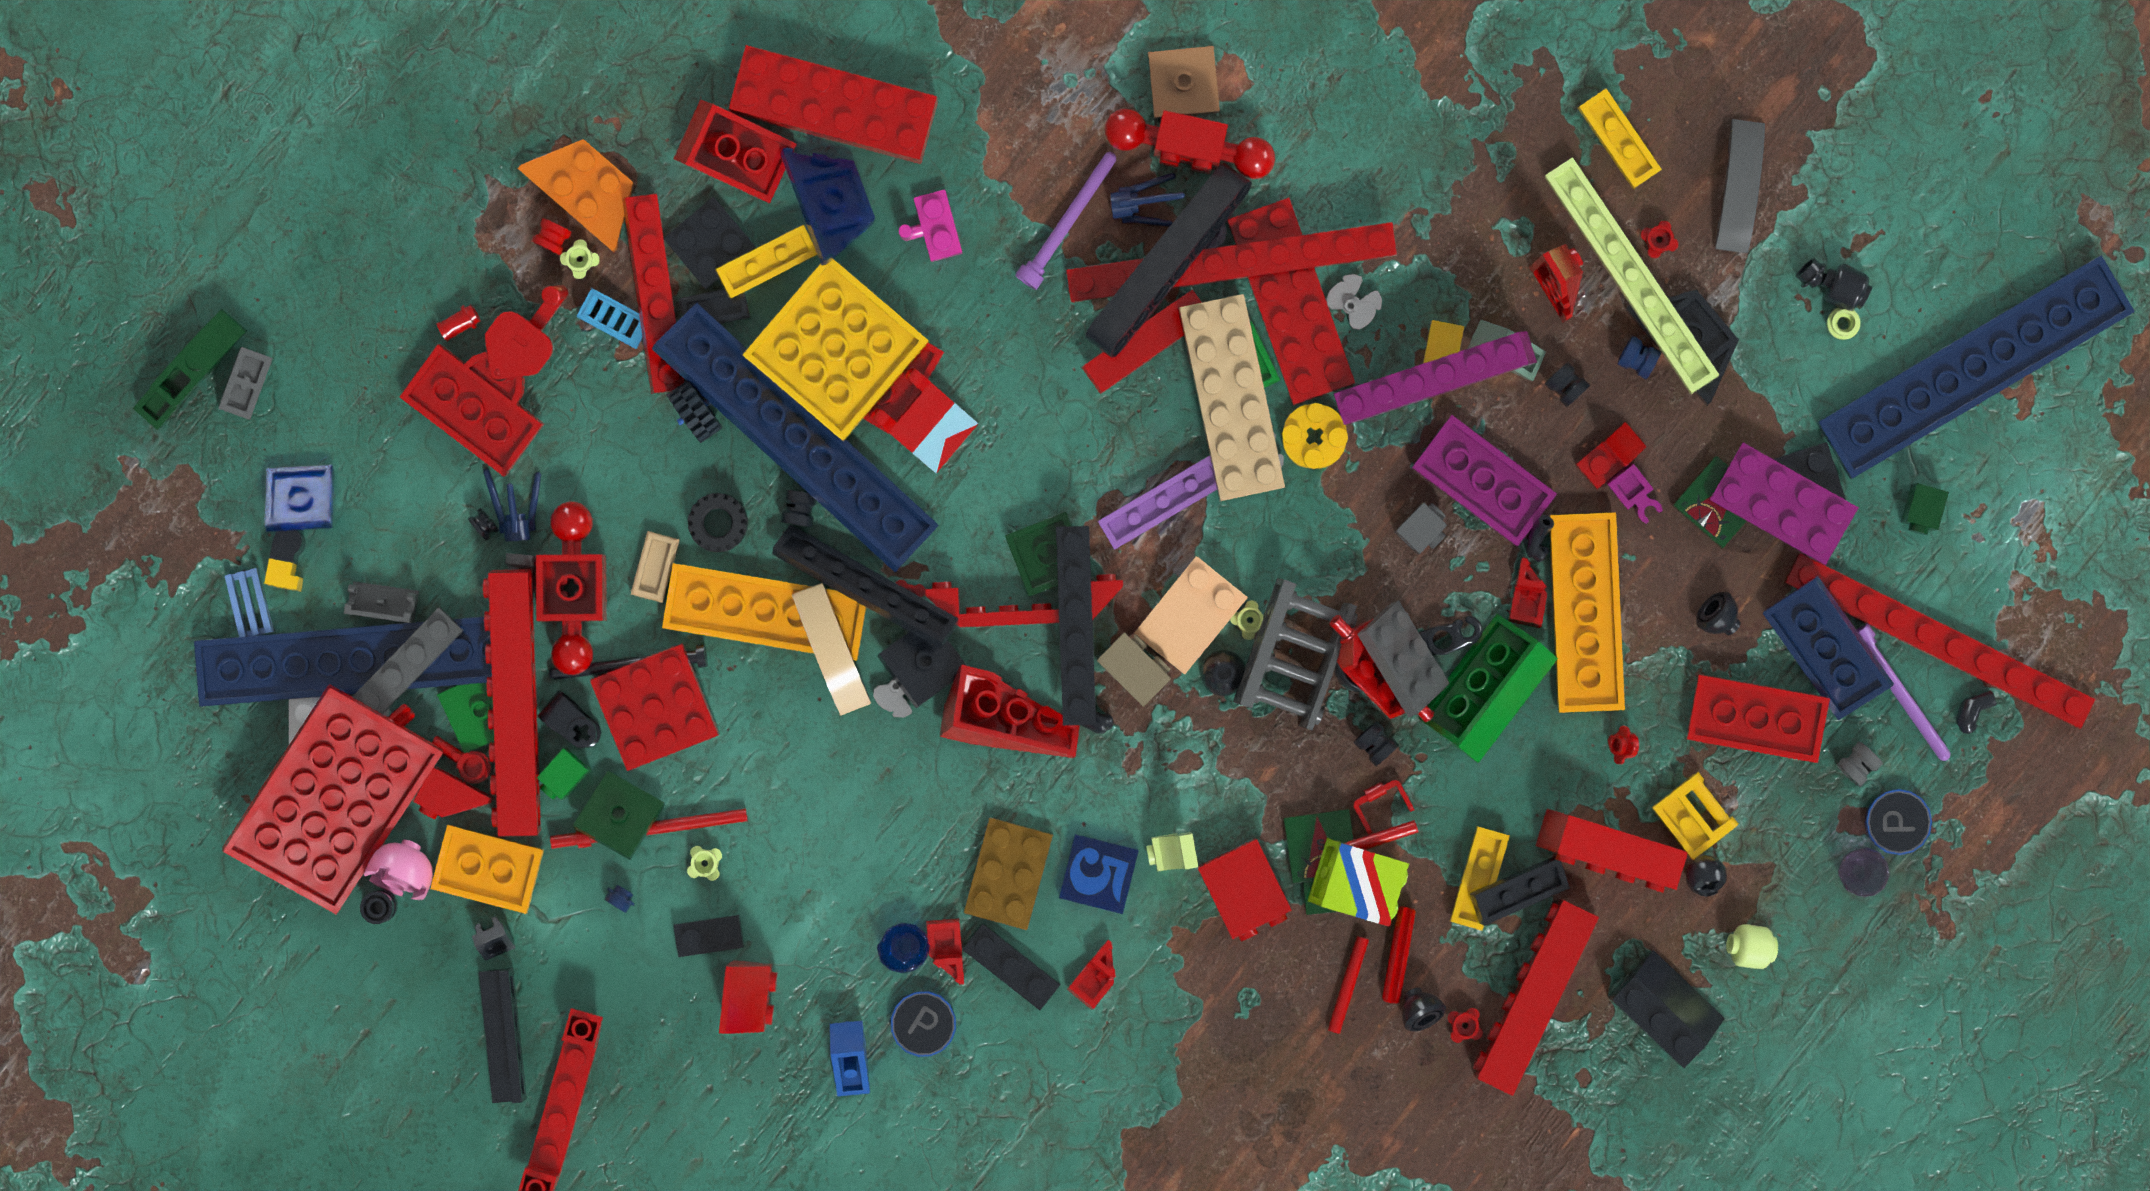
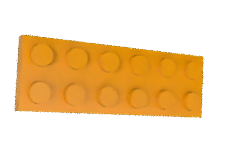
M1616 513L1550 515L1554 521V526L1550 531L1555 656L1558 658L1555 662L1558 713L1625 710Z
M673 563L662 628L814 654L792 594L812 586ZM825 589L853 660L857 661L866 607L836 590Z

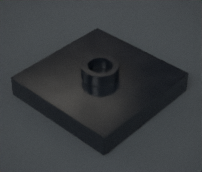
M910 631L877 655L915 708H918L953 682L959 666L966 665L948 640L940 649Z

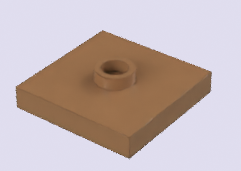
M1214 46L1148 52L1154 119L1162 118L1163 110L1184 115L1220 112Z

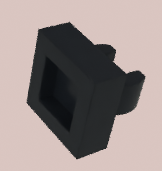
M492 917L494 926L490 929L484 930L480 923L476 924L475 930L477 934L472 936L475 948L485 961L516 948L512 936L497 917Z

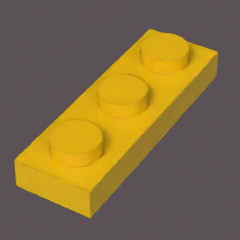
M1604 89L1578 107V110L1632 189L1662 170L1607 89Z
M801 225L716 268L715 271L731 299L818 255V252L805 226Z
M1476 827L1450 922L1483 930L1484 925L1478 922L1469 893L1497 881L1509 835Z

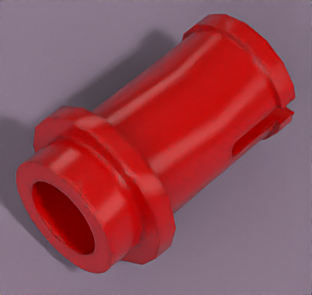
M471 304L467 307L462 305L459 312L438 322L436 325L443 338L448 342L451 338L470 327L473 329L477 328L476 324L481 322V319Z

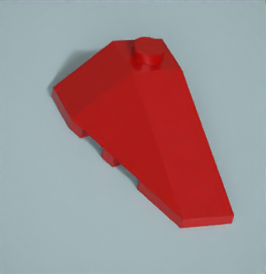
M966 665L959 666L944 705L940 737L973 745L1068 758L1076 757L1080 725L1063 726L1062 714L1049 706H1042L1027 697L1028 694L1019 688L1016 690L1001 681L1002 678L993 672Z

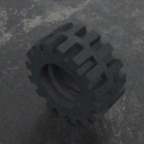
M721 493L708 494L697 500L690 509L691 511L688 515L689 532L692 539L705 550L711 552L729 551L739 545L746 535L748 525L746 512L743 506L729 495ZM723 509L730 515L732 521L731 528L724 536L715 537L706 531L704 520L711 510Z

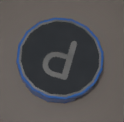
M1894 789L1881 793L1873 800L1866 810L1864 823L1867 835L1875 846L1886 853L1903 855L1914 852L1925 843L1930 835L1932 819L1930 809L1922 798L1911 791Z
M918 991L905 996L896 1005L891 1017V1032L896 1043L905 1052L917 1057L933 1056L943 1051L952 1041L956 1030V1016L951 1004L941 995L931 991Z

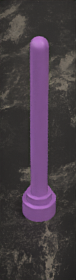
M1107 152L1103 156L1032 262L1028 261L1026 265L1022 264L1015 276L1021 282L1034 290L1038 289L1044 280L1042 277L1045 273L1043 268L1116 162V155L1113 152Z
M1868 623L1856 629L1893 681L1894 685L1890 690L1937 757L1942 761L1948 760L1950 758L1949 749L1876 647L1875 632Z

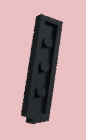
M514 969L480 971L479 978L492 1103L511 1101L512 1103H521L527 1099Z

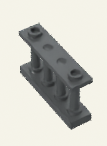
M1277 578L1233 702L1251 709L1254 703L1264 702L1302 716L1299 726L1313 730L1314 725H1318L1323 717L1324 707L1321 705L1337 663L1342 645L1340 643L1342 637L1333 629L1330 640L1327 642L1286 627V623L1283 621L1287 609L1295 608L1331 621L1334 616L1340 615L1351 628H1354L1358 616L1355 613L1357 606L1343 602L1340 611L1298 596L1297 592L1294 591L1295 583ZM1283 639L1324 654L1318 673L1275 658V654L1272 651L1276 640L1280 641ZM1272 670L1313 685L1307 704L1264 689V685L1261 682L1265 672Z

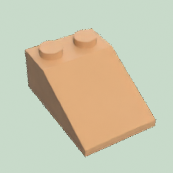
M1196 556L1134 633L1185 675L1248 597Z

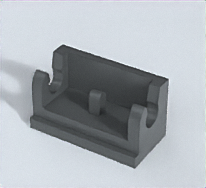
M240 347L218 409L250 420L273 358Z
M354 581L353 585L350 584L348 586L350 595L349 601L344 607V614L415 623L419 591Z

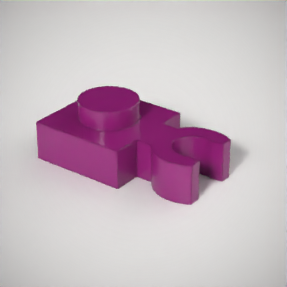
M1632 462L1606 482L1627 510L1635 504V513L1642 522L1646 524L1649 522L1648 518L1644 515V510L1647 506H1653L1659 513L1663 511L1658 501L1646 496L1653 488Z

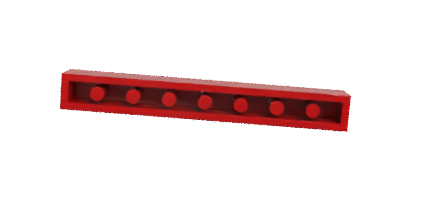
M532 569L492 570L488 573V578L483 579L484 598H489V611L484 613L485 631H490L491 644H486L485 657L486 664L492 665V677H487V696L493 697V710H488V728L494 729V742L489 744L490 762H495L496 775H491L490 790L491 795H496L497 808H492V827H498V836H536L541 831L540 780L537 779L539 776Z

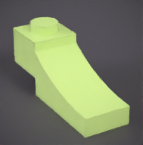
M1191 832L1152 837V845L1146 846L1149 865L1156 864L1157 871L1198 867L1193 834Z

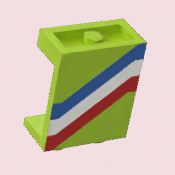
M1327 838L1308 902L1390 927L1391 920L1398 911L1397 901L1401 888L1407 882L1409 863Z

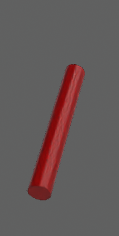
M1415 820L1344 844L1367 850L1418 833V828Z
M1360 936L1356 937L1328 1031L1337 1034L1341 1033L1369 939Z

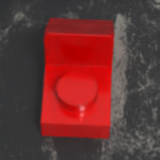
M1625 422L1575 465L1597 490L1618 471L1634 460L1647 446Z

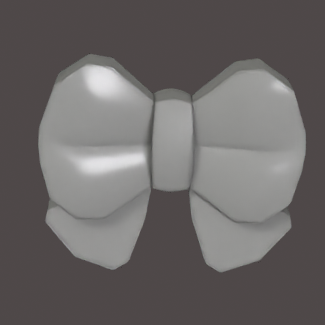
M1355 274L1346 275L1342 278L1344 282H1339L1330 290L1326 302L1331 310L1343 309L1349 316L1351 328L1360 330L1372 321L1376 310L1381 309L1382 298L1378 291H1373L1359 300L1355 295L1363 281L1362 277Z
M894 678L890 680L889 684L874 688L873 697L877 704L889 712L893 711V717L904 718L912 714L911 707L902 696L905 693Z

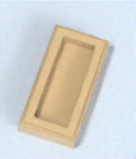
M647 531L631 595L661 603L664 602L680 539Z

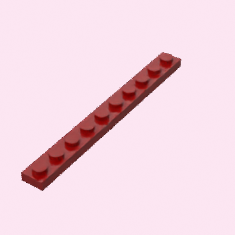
M1393 222L1204 249L1173 288L1397 256ZM1144 258L1067 269L1071 303L1113 297Z
M1801 553L1797 555L1784 581L1785 584L1798 589L1818 576L1845 614L1866 624L1868 623L1870 626L2078 729L2082 728L2096 699Z

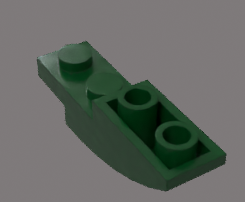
M221 309L151 384V388L133 409L156 430L162 428L247 330L226 311Z

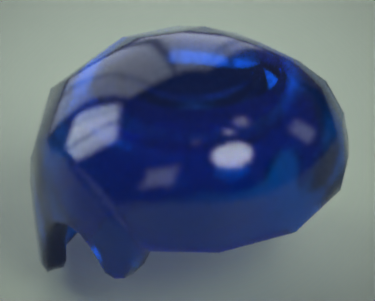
M900 923L888 928L881 941L877 944L880 962L889 970L899 973H909L920 968L925 963L930 950L927 934L917 925Z

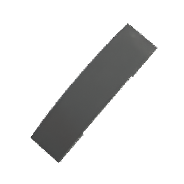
M1736 119L1731 121L1728 144L1729 157L1721 216L1718 220L1716 250L1746 254L1749 251L1760 187L1765 123Z

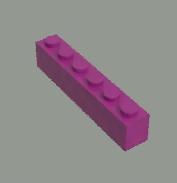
M1517 332L1334 393L1343 425H1347L1535 364L1537 360L1528 332Z

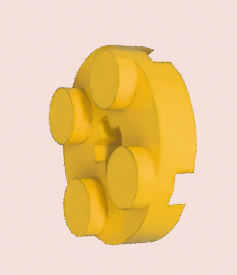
M1319 403L1303 405L1294 410L1286 419L1282 431L1283 449L1289 459L1298 466L1309 469L1326 468L1332 465L1343 454L1348 440L1346 425H1343L1341 416L1331 407ZM1309 428H1312L1314 431L1317 429L1322 430L1323 434L1320 438L1323 442L1320 445L1315 442L1307 443L1306 439L1309 435L1306 431Z

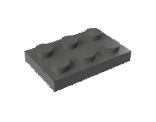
M1399 600L1389 604L1357 634L1408 718L1422 711L1449 684L1443 670L1439 667L1426 642L1420 636Z

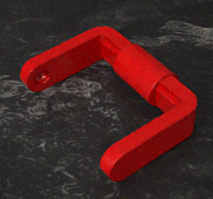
M1391 780L1385 784L1379 782L1364 790L1365 795L1354 800L1353 808L1368 835L1373 832L1359 806L1367 801L1370 803L1385 795L1387 790L1396 786L1410 812L1415 810L1399 781Z

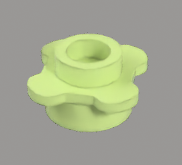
M581 239L576 240L574 246L567 252H563L560 256V262L568 266L573 271V276L577 279H583L586 276V272L592 266H597L600 261L598 254L592 253L587 248V243ZM578 256L583 257L582 262L577 261Z
M1251 600L1247 601L1245 607L1241 611L1236 612L1230 620L1233 625H1237L1240 628L1244 639L1251 640L1260 629L1264 615L1258 609V603ZM1248 617L1253 618L1252 623L1247 622Z
M700 846L693 847L690 850L692 859L691 866L687 869L688 875L691 878L700 876L707 877L710 881L716 880L720 875L718 863L722 859L721 851L717 848L704 850ZM703 860L708 862L707 866L702 865Z

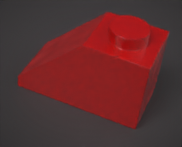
M434 766L413 802L420 805L419 812L432 819H436L438 815L446 817L491 804L494 797L440 767Z

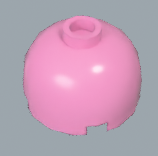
M403 840L402 843L394 842L382 845L376 850L368 862L364 876L371 875L369 880L371 883L390 893L402 896L403 891L413 893L411 899L423 900L430 888L433 871L427 856L420 852L421 846L413 841Z

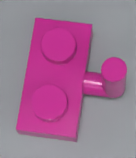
M945 189L915 197L914 202L920 224L911 227L909 225H902L899 228L901 239L909 241L924 237L931 262L963 254Z

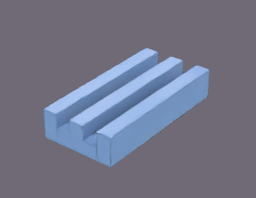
M259 568L225 575L239 637L259 636L274 632ZM248 577H252L263 628H258L247 582ZM236 580H239L246 612L251 628L250 631L246 630V625L235 584Z

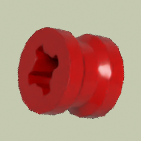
M542 218L540 222L541 229L538 234L533 236L531 242L561 256L563 252L562 245L566 239L570 238L572 232L552 221Z

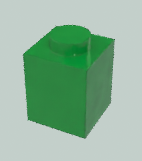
M563 748L537 777L542 782L539 788L551 799L554 800L558 797L563 800L591 769L568 748Z

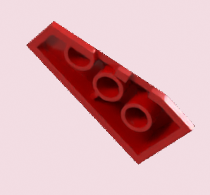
M1566 244L1544 253L1529 266L1562 323L1569 320L1573 315L1583 274L1580 268L1583 265L1580 255L1575 248L1569 250Z

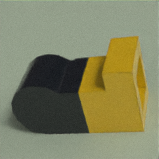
M284 527L275 533L264 584L301 592L303 578L295 576L298 557L305 549L306 540L300 531L291 527Z

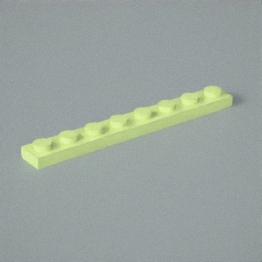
M1573 157L1546 174V181L1689 393L1693 394L1719 377V373Z

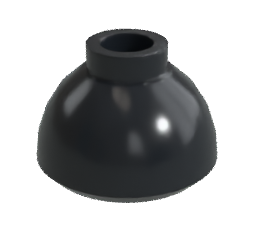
M1718 592L1710 596L1701 605L1696 616V625L1701 630L1710 634L1725 633L1726 635H1732L1741 624L1738 619L1737 603L1729 592Z
M1227 650L1216 651L1210 654L1202 664V682L1215 695H1232L1236 693L1241 682L1245 664L1234 652Z
M1419 987L1409 990L1403 996L1405 1004L1402 1008V1021L1405 1029L1408 1031L1416 1032L1427 1029L1437 1023L1445 1014V1004L1437 996L1422 992Z

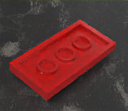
M1698 674L1686 739L1818 763L1830 698Z

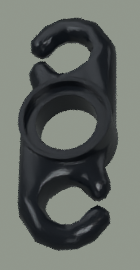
M1469 615L1465 618V622L1474 627V633L1470 637L1462 635L1461 627L1463 621L1460 619L1451 624H1438L1420 631L1419 634L1426 642L1432 655H1447L1475 644L1482 636L1483 628L1477 618ZM1440 630L1449 632L1452 636V644L1448 648H1438L1433 642V636L1436 632Z

